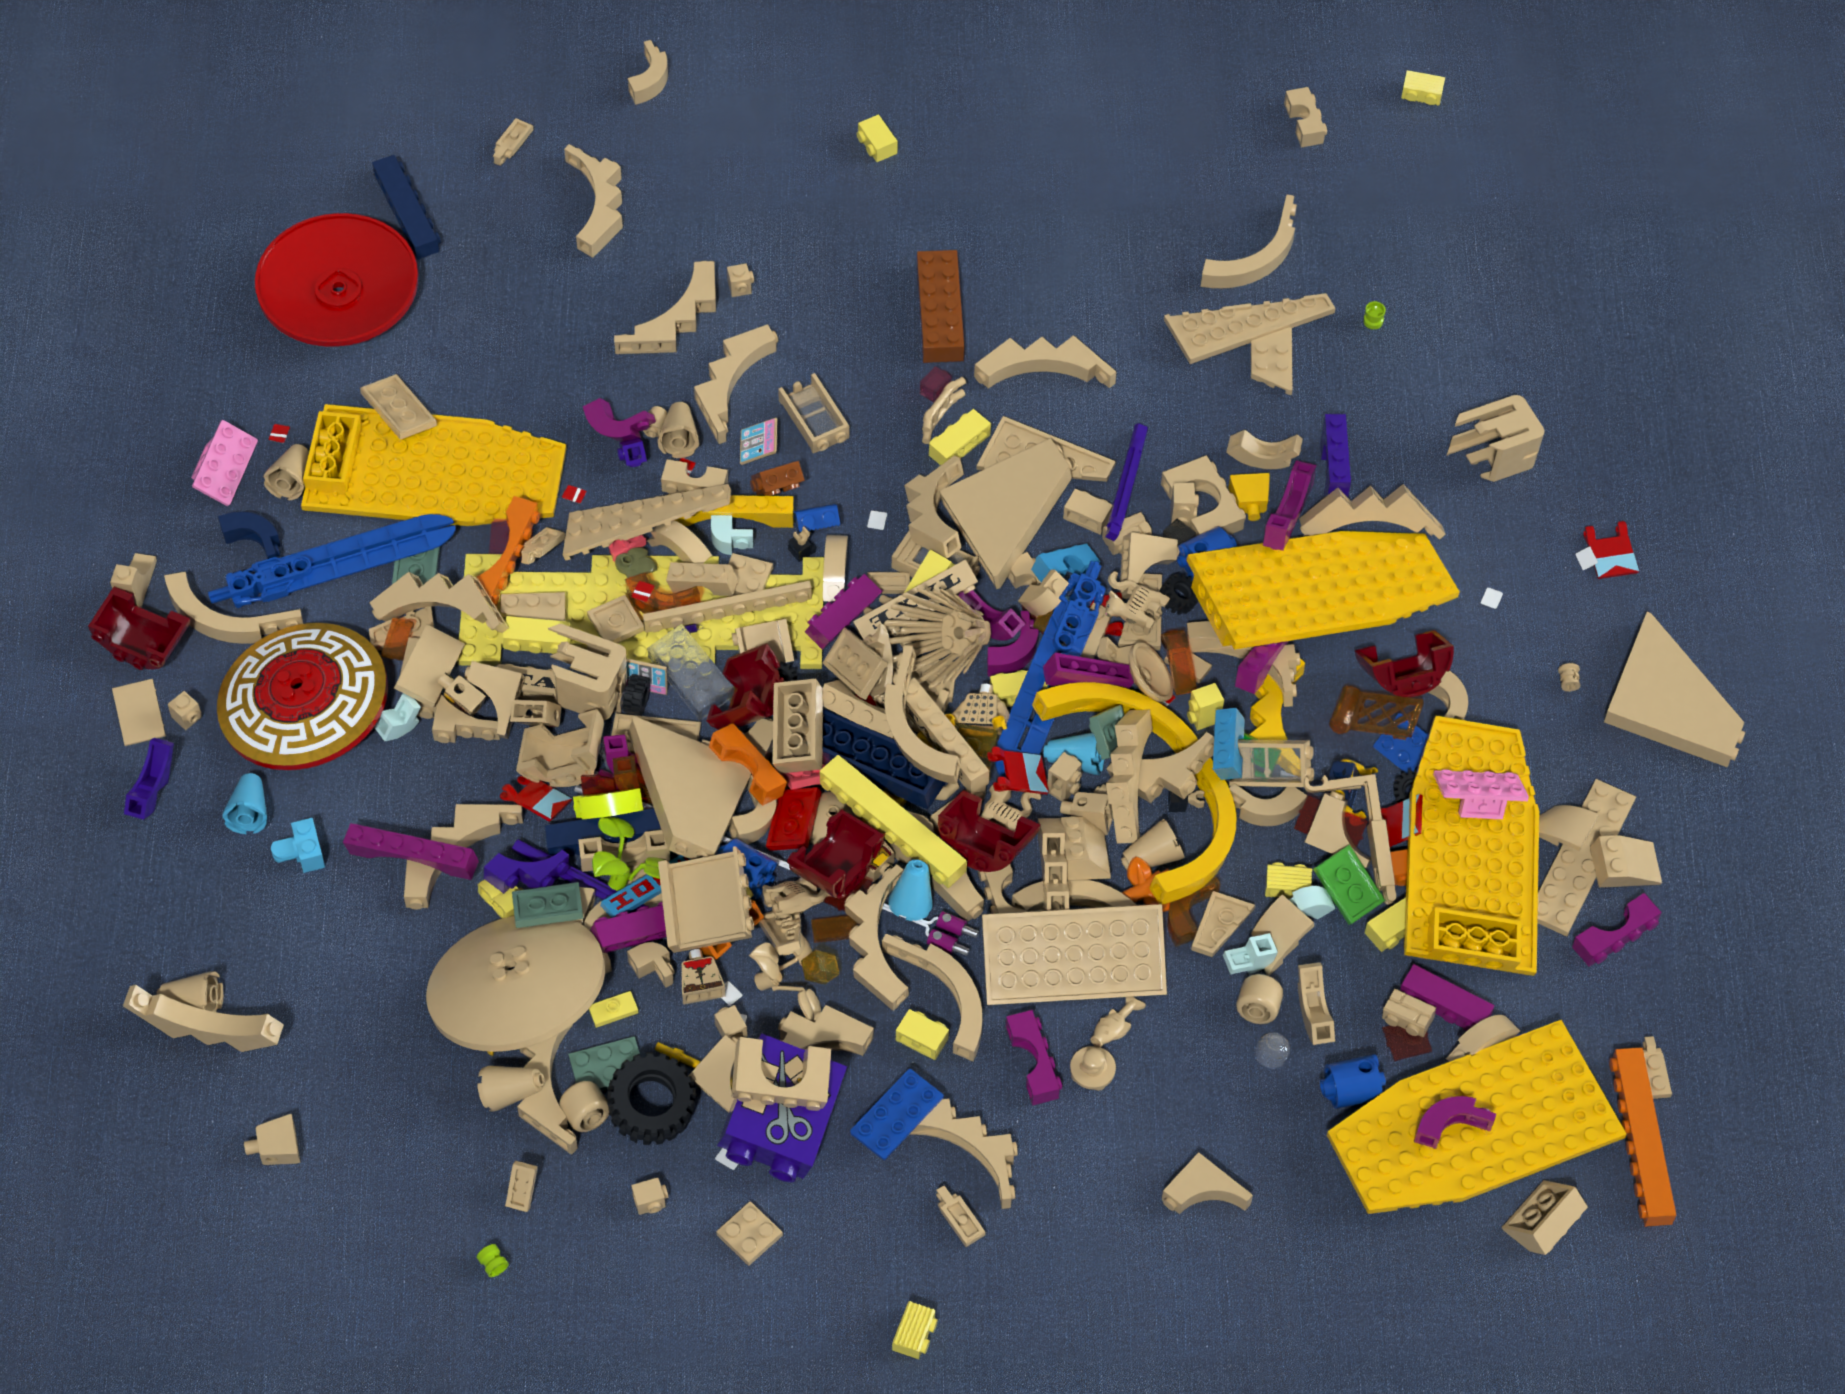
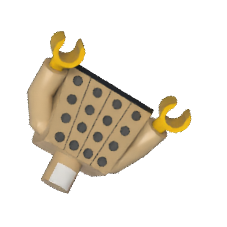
M981 684L979 694L969 693L953 713L945 714L954 727L957 724L962 733L1001 735L1002 727L1003 730L1007 729L1006 724L1010 718L1005 703L997 695L992 694L993 686L990 684Z

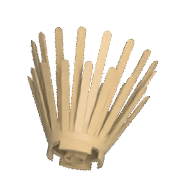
M917 588L918 592L948 607L909 593H903V597L913 600L914 603L942 613L898 604L891 605V609L903 611L907 617L936 622L886 620L884 625L903 627L901 628V633L903 634L925 633L889 638L890 644L920 641L905 645L913 646L916 656L935 650L915 659L912 673L946 656L921 675L922 677L917 680L919 684L955 660L928 686V688H933L943 679L944 684L949 679L950 682L954 681L962 670L963 674L967 672L979 651L982 650L983 645H987L990 641L991 628L989 621H984L982 617L984 614L982 612L973 610L956 594L953 597L943 589H940L942 593L940 594L934 590L932 592ZM899 655L892 657L893 663L898 662Z

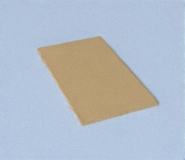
M153 679L112 688L125 746L166 736Z

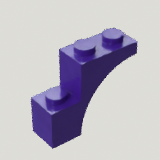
M157 738L150 740L142 771L132 789L126 794L125 815L145 820L155 812L157 792L168 784L174 743Z
M561 850L556 855L545 860L521 862L509 859L498 853L484 866V880L503 894L510 888L513 889L519 880L531 889L552 886L554 880L559 875L562 876L567 872L569 868V854Z

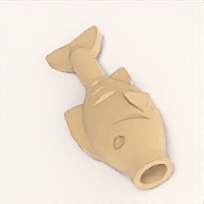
M1126 997V1005L1118 1013L1112 1009L1109 1015L1100 1019L1090 1039L1092 1044L1101 1048L1103 1044L1124 1037L1131 1028V1024L1125 1022V1018L1133 1010L1144 1009L1146 1004L1134 997Z

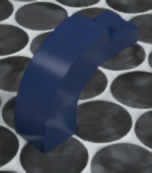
M231 512L218 516L226 544L239 540H252L263 547L267 559L280 556L278 547L281 545L275 527L264 517L250 512Z

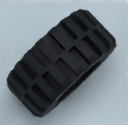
M647 1052L646 1057L641 1058L640 1054L635 1055L632 1061L626 1060L621 1064L620 1069H616L613 1079L610 1080L608 1086L607 1101L611 1122L614 1127H619V1133L623 1136L628 1134L630 1140L635 1143L639 1139L643 1140V1145H650V1141H656V1145L663 1144L664 1139L673 1140L676 1138L677 1133L681 1134L686 1129V1124L690 1123L694 1111L696 1090L693 1087L694 1081L692 1076L687 1075L688 1070L685 1066H678V1060L675 1058L667 1060L666 1054L660 1053L659 1057H655L653 1052ZM643 1082H658L670 1090L673 1095V1104L662 1115L645 1116L637 1112L630 1104L631 1090Z

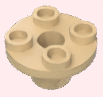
M1096 1046L1082 1048L1074 1054L1071 1060V1078L1083 1088L1097 1091L1103 1090L1115 1076V1060L1103 1048Z

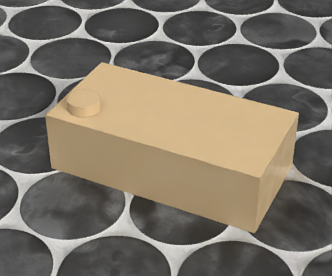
M817 679L774 683L773 765L779 773L822 769L823 688Z

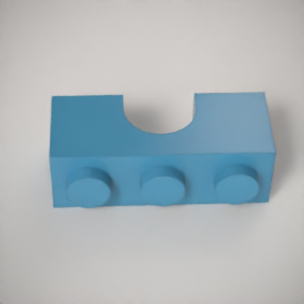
M1086 543L1074 545L1066 549H1058L1049 553H1041L1036 557L1031 570L1039 581L1042 582L1051 569L1056 570L1064 578L1067 571L1072 574H1085L1090 561H1097L1099 563L1101 561Z
M1237 708L1216 710L1213 770L1221 780L1242 778L1243 758L1239 753L1238 739H1244L1245 719Z

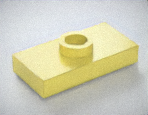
M631 991L594 1003L588 1009L596 1028L638 1014V1008Z

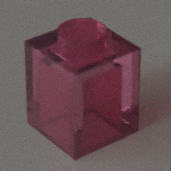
M935 366L920 381V394L934 403L944 387L951 382V376L946 371L940 370Z

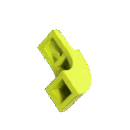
M640 788L573 797L576 818L592 819L643 810Z

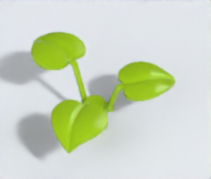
M600 818L598 821L599 829L608 836L619 837L620 844L617 858L613 854L604 851L594 854L592 859L594 876L611 875L608 885L616 891L625 888L628 880L633 881L634 876L641 869H644V872L649 876L660 879L658 862L664 861V859L648 857L645 863H641L632 873H630V868L626 863L621 861L624 837H633V827L621 818Z

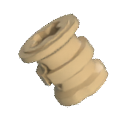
M1568 663L1558 668L1562 690L1570 692L1580 688L1578 673L1580 668L1577 664Z

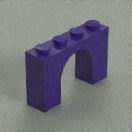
M1325 414L1320 440L1321 460H1327L1324 498L1337 487L1348 497L1351 476L1346 414Z

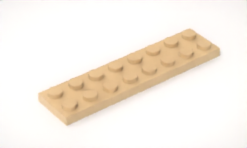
M1595 780L1581 808L1598 813V818L1580 851L1565 844L1562 845L1538 892V924L1568 936L1597 878L1590 846L1599 836H1618L1635 802L1636 796L1600 780Z

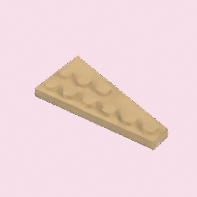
M1003 416L976 467L977 470H984L1050 438L1055 445L1059 444L1064 459H1069L1072 465V470H1070L1072 479L1107 482L1116 465V461Z

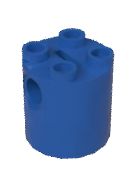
M1216 526L1178 545L1179 556L1177 557V562L1181 568H1185L1188 577L1192 578L1190 581L1193 582L1194 574L1186 561L1188 554L1237 547V544L1232 535L1226 533L1223 528Z
M735 838L728 844L722 845L717 850L716 855L733 852L734 846L741 853H744L746 858V866H743L744 874L748 877L749 888L753 893L751 898L757 901L762 894V886H771L774 882L775 876L772 874L777 867V862Z
M1373 1054L1326 1064L1324 1068L1325 1079H1320V1089L1323 1097L1330 1100L1332 1106L1337 1109L1370 1102L1383 1093L1382 1086L1386 1085L1384 1073L1378 1070L1379 1062L1377 1055Z

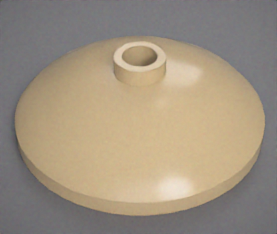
M1141 642L1133 645L1129 652V668L1134 684L1145 695L1155 701L1165 702L1169 700L1173 694V683L1164 661L1149 645Z
M821 793L810 843L815 845L826 837L828 828L826 824L832 816L829 814L830 812H836L837 814L842 809L862 821V817L856 816L852 808L846 803L842 804L834 793Z

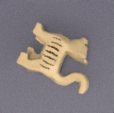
M1118 572L1110 573L1108 576L1110 586L1119 590L1130 588L1132 595L1128 602L1124 603L1113 591H1110V598L1106 602V616L1120 617L1128 624L1140 626L1143 628V633L1148 636L1153 629L1152 625L1155 621L1147 616L1145 612L1150 611L1153 614V618L1159 620L1163 614L1160 606L1165 607L1169 603L1170 598L1130 580L1117 582Z
M992 785L989 789L991 798L985 804L981 817L1015 832L1017 820L1021 816L1027 818L1031 814L1032 806L1029 799L1035 798L1040 800L1041 795L1024 792L1021 796L1023 810L1020 811L1005 804L1012 797L1011 790L997 792Z
M802 877L797 881H787L772 887L768 885L762 886L764 904L767 907H772V911L776 916L802 913L810 907L822 903L827 896H831L823 890H820L818 893L817 887Z

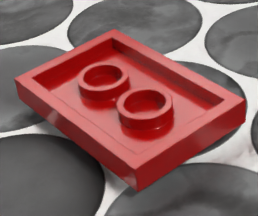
M818 787L784 790L783 796L777 799L775 813L766 842V847L769 851L800 849L802 846L808 848L821 797V791Z

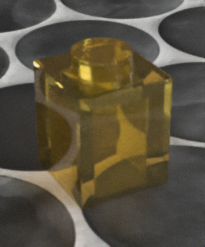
M814 950L801 960L804 977L807 981L825 985L840 974L835 954Z

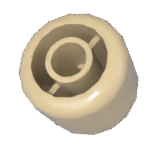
M1262 974L1251 975L1244 980L1236 1002L1237 1011L1241 1017L1249 1022L1268 1024L1274 1021L1279 1013L1283 999V988L1278 981L1270 976Z
M592 1081L578 1082L569 1087L561 1096L559 1106L572 1128L578 1132L594 1130L604 1123L609 1116L608 1101L599 1087Z

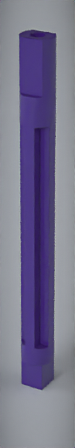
M1140 423L1135 424L1107 524L1105 537L1112 541L1117 539L1122 529L1148 432V427Z
M516 840L512 847L515 853L532 862L552 857L544 851L537 850L520 840ZM570 865L564 875L558 876L570 883L579 882V887L595 889V896L602 900L618 892L607 884ZM642 904L641 906H639V907H637L636 909L630 911L629 913L636 912L637 909H639V908H641V907H644V906H647V905Z

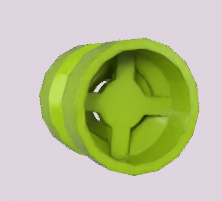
M1372 301L1366 305L1363 322L1367 328L1372 330L1379 329L1383 325L1386 309L1382 303Z
M496 1244L486 1246L476 1256L479 1263L485 1266V1272L489 1277L498 1276L509 1265L505 1257L500 1256V1250Z

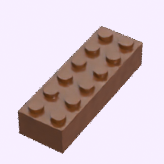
M957 250L917 251L923 363L964 361V337Z

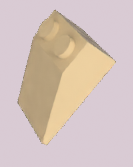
M1599 836L1590 846L1599 888L1662 884L1653 842L1625 836Z

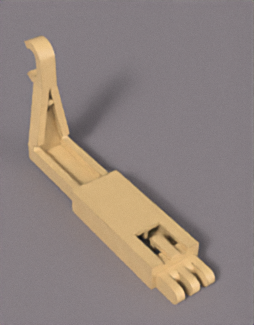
M1375 774L1329 781L1326 775H1324L1321 779L1323 785L1314 787L1310 786V779L1306 777L1303 785L1305 790L1310 793L1361 789V786H1364L1369 817L1367 832L1375 885L1379 891L1383 892L1384 903L1391 905L1396 899L1395 881L1386 820H1382Z

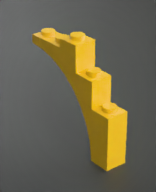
M1301 659L1300 666H1296V675H1294V682H1291L1292 684L1304 674L1305 662ZM1267 674L1264 683L1255 693L1256 697L1260 700L1251 707L1250 712L1251 722L1258 728L1249 735L1259 740H1287L1281 718V708L1283 705L1282 691L1270 675ZM1277 748L1282 750L1277 764L1285 772L1301 777V761L1292 748Z

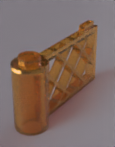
M1345 686L1341 690L1329 726L1337 734L1354 730L1393 735L1394 739L1406 740L1407 737H1412L1424 702L1423 699L1361 692L1355 687ZM1365 700H1374L1376 702L1368 708L1364 707ZM1389 702L1396 704L1395 707L1388 711H1385L1383 708ZM1409 705L1416 706L1413 711L1407 714L1403 710V708ZM1380 708L1383 713L1372 718L1369 713ZM1401 711L1402 717L1394 721L1390 718L1392 714ZM1364 716L1368 717V722L1364 724H1357L1360 718ZM1385 718L1390 722L1384 727L1377 726L1376 724ZM1408 721L1409 726L1407 730L1398 729L1397 726Z

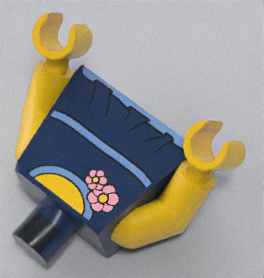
M1349 759L1334 761L1328 781L1358 777L1360 775H1372V773H1378V769L1375 767L1364 768L1363 765ZM1358 789L1338 790L1336 792L1343 794V799L1348 801L1345 817H1349L1350 824L1352 826L1364 824L1361 820L1366 818L1365 813L1362 811L1352 812Z

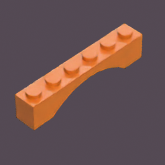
M517 496L513 497L506 511L507 525L510 532L505 551L490 569L476 577L495 606L499 602L501 590L504 591L507 586L509 574H512L515 570L517 558L522 556L521 551L524 548L525 541H528L532 535L533 525L537 524L540 519L537 503Z

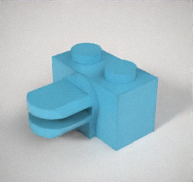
M313 818L291 823L294 837L274 841L271 845L272 856L278 863L297 859V863L301 862L303 873L325 868Z

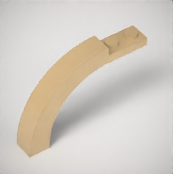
M1286 195L1278 231L1265 248L1254 255L1238 260L1216 261L1206 259L1201 287L1221 289L1239 287L1260 280L1274 271L1288 255L1294 240L1295 228L1292 227L1293 220L1290 219L1291 216H1295L1297 204H1293L1294 196Z
M186 572L164 575L169 596L176 611L190 618L189 625L208 637L229 643L252 644L262 639V635H269L290 626L303 624L300 609L250 618L231 617L217 613L203 605L195 597L189 587Z
M904 645L903 653H899L898 656L899 670L898 673L895 672L893 685L886 684L885 713L889 728L900 751L916 768L935 779L957 785L961 767L959 757L929 747L913 733L907 723L905 711L906 697L916 654L913 646Z
M1067 880L1069 905L1089 908L1136 905L1121 892L1102 883L1091 880ZM1043 881L1032 884L1012 895V907L1024 909L1026 912L1044 911Z
M885 934L882 940L883 952L929 971L950 989L958 1004L961 1016L960 1028L953 1042V1053L974 1062L981 1041L982 1007L978 991L967 971L951 955L932 944L929 945L926 951L921 946L909 944L898 936Z

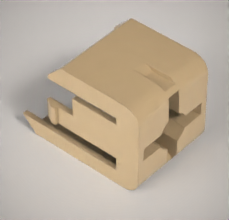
M1513 395L1458 415L1455 427L1477 419L1480 420L1474 426L1475 429L1452 437L1447 455L1501 437L1500 441L1489 444V447L1466 455L1471 465H1476L1484 460L1489 461L1492 471L1481 474V478L1495 482L1533 468L1543 439L1544 428L1522 396Z
M564 624L549 627L548 630L556 632L558 635L587 644L586 650L571 645L569 642H561L558 645V653L552 654L550 657L571 664V669L592 676V678L552 664L551 668L555 675L556 692H553L557 704L580 714L597 709L602 715L603 720H607L612 715L627 684L626 649L618 643Z

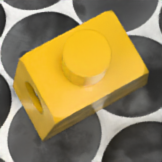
M1269 473L1230 475L1229 492L1234 494L1236 504L1239 509H1243L1245 514L1247 513L1248 520L1250 521L1259 520L1260 513L1267 511Z

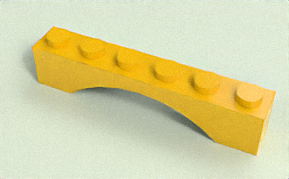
M731 495L729 505L708 512L698 511L691 518L685 519L681 517L674 521L684 526H690L694 523L711 519V515H732V518L754 520L770 527L793 528L794 501L793 496Z

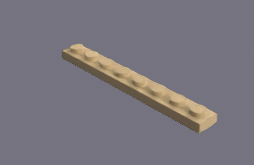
M810 581L643 614L645 633L658 632L672 627L677 628L692 623L698 624L711 619H722L731 615H742L751 611H762L775 606L782 607L795 602H805L812 599Z

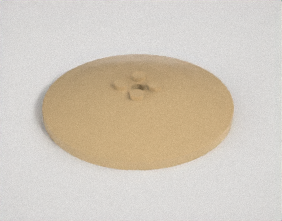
M514 916L502 918L472 931L455 943L443 955L435 966L428 982L426 993L427 1007L437 1029L446 1038L460 1046L490 1052L510 1051L529 1047L561 1033L575 1023L590 1008L603 985L605 977L604 956L596 937L585 926L575 920L516 928Z

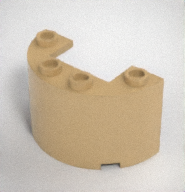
M595 709L579 714L578 718L587 727L554 736L543 724L525 728L516 771L533 782L539 783L540 780L549 782V786L571 787L588 781L594 775L597 766L604 728V721L600 712Z

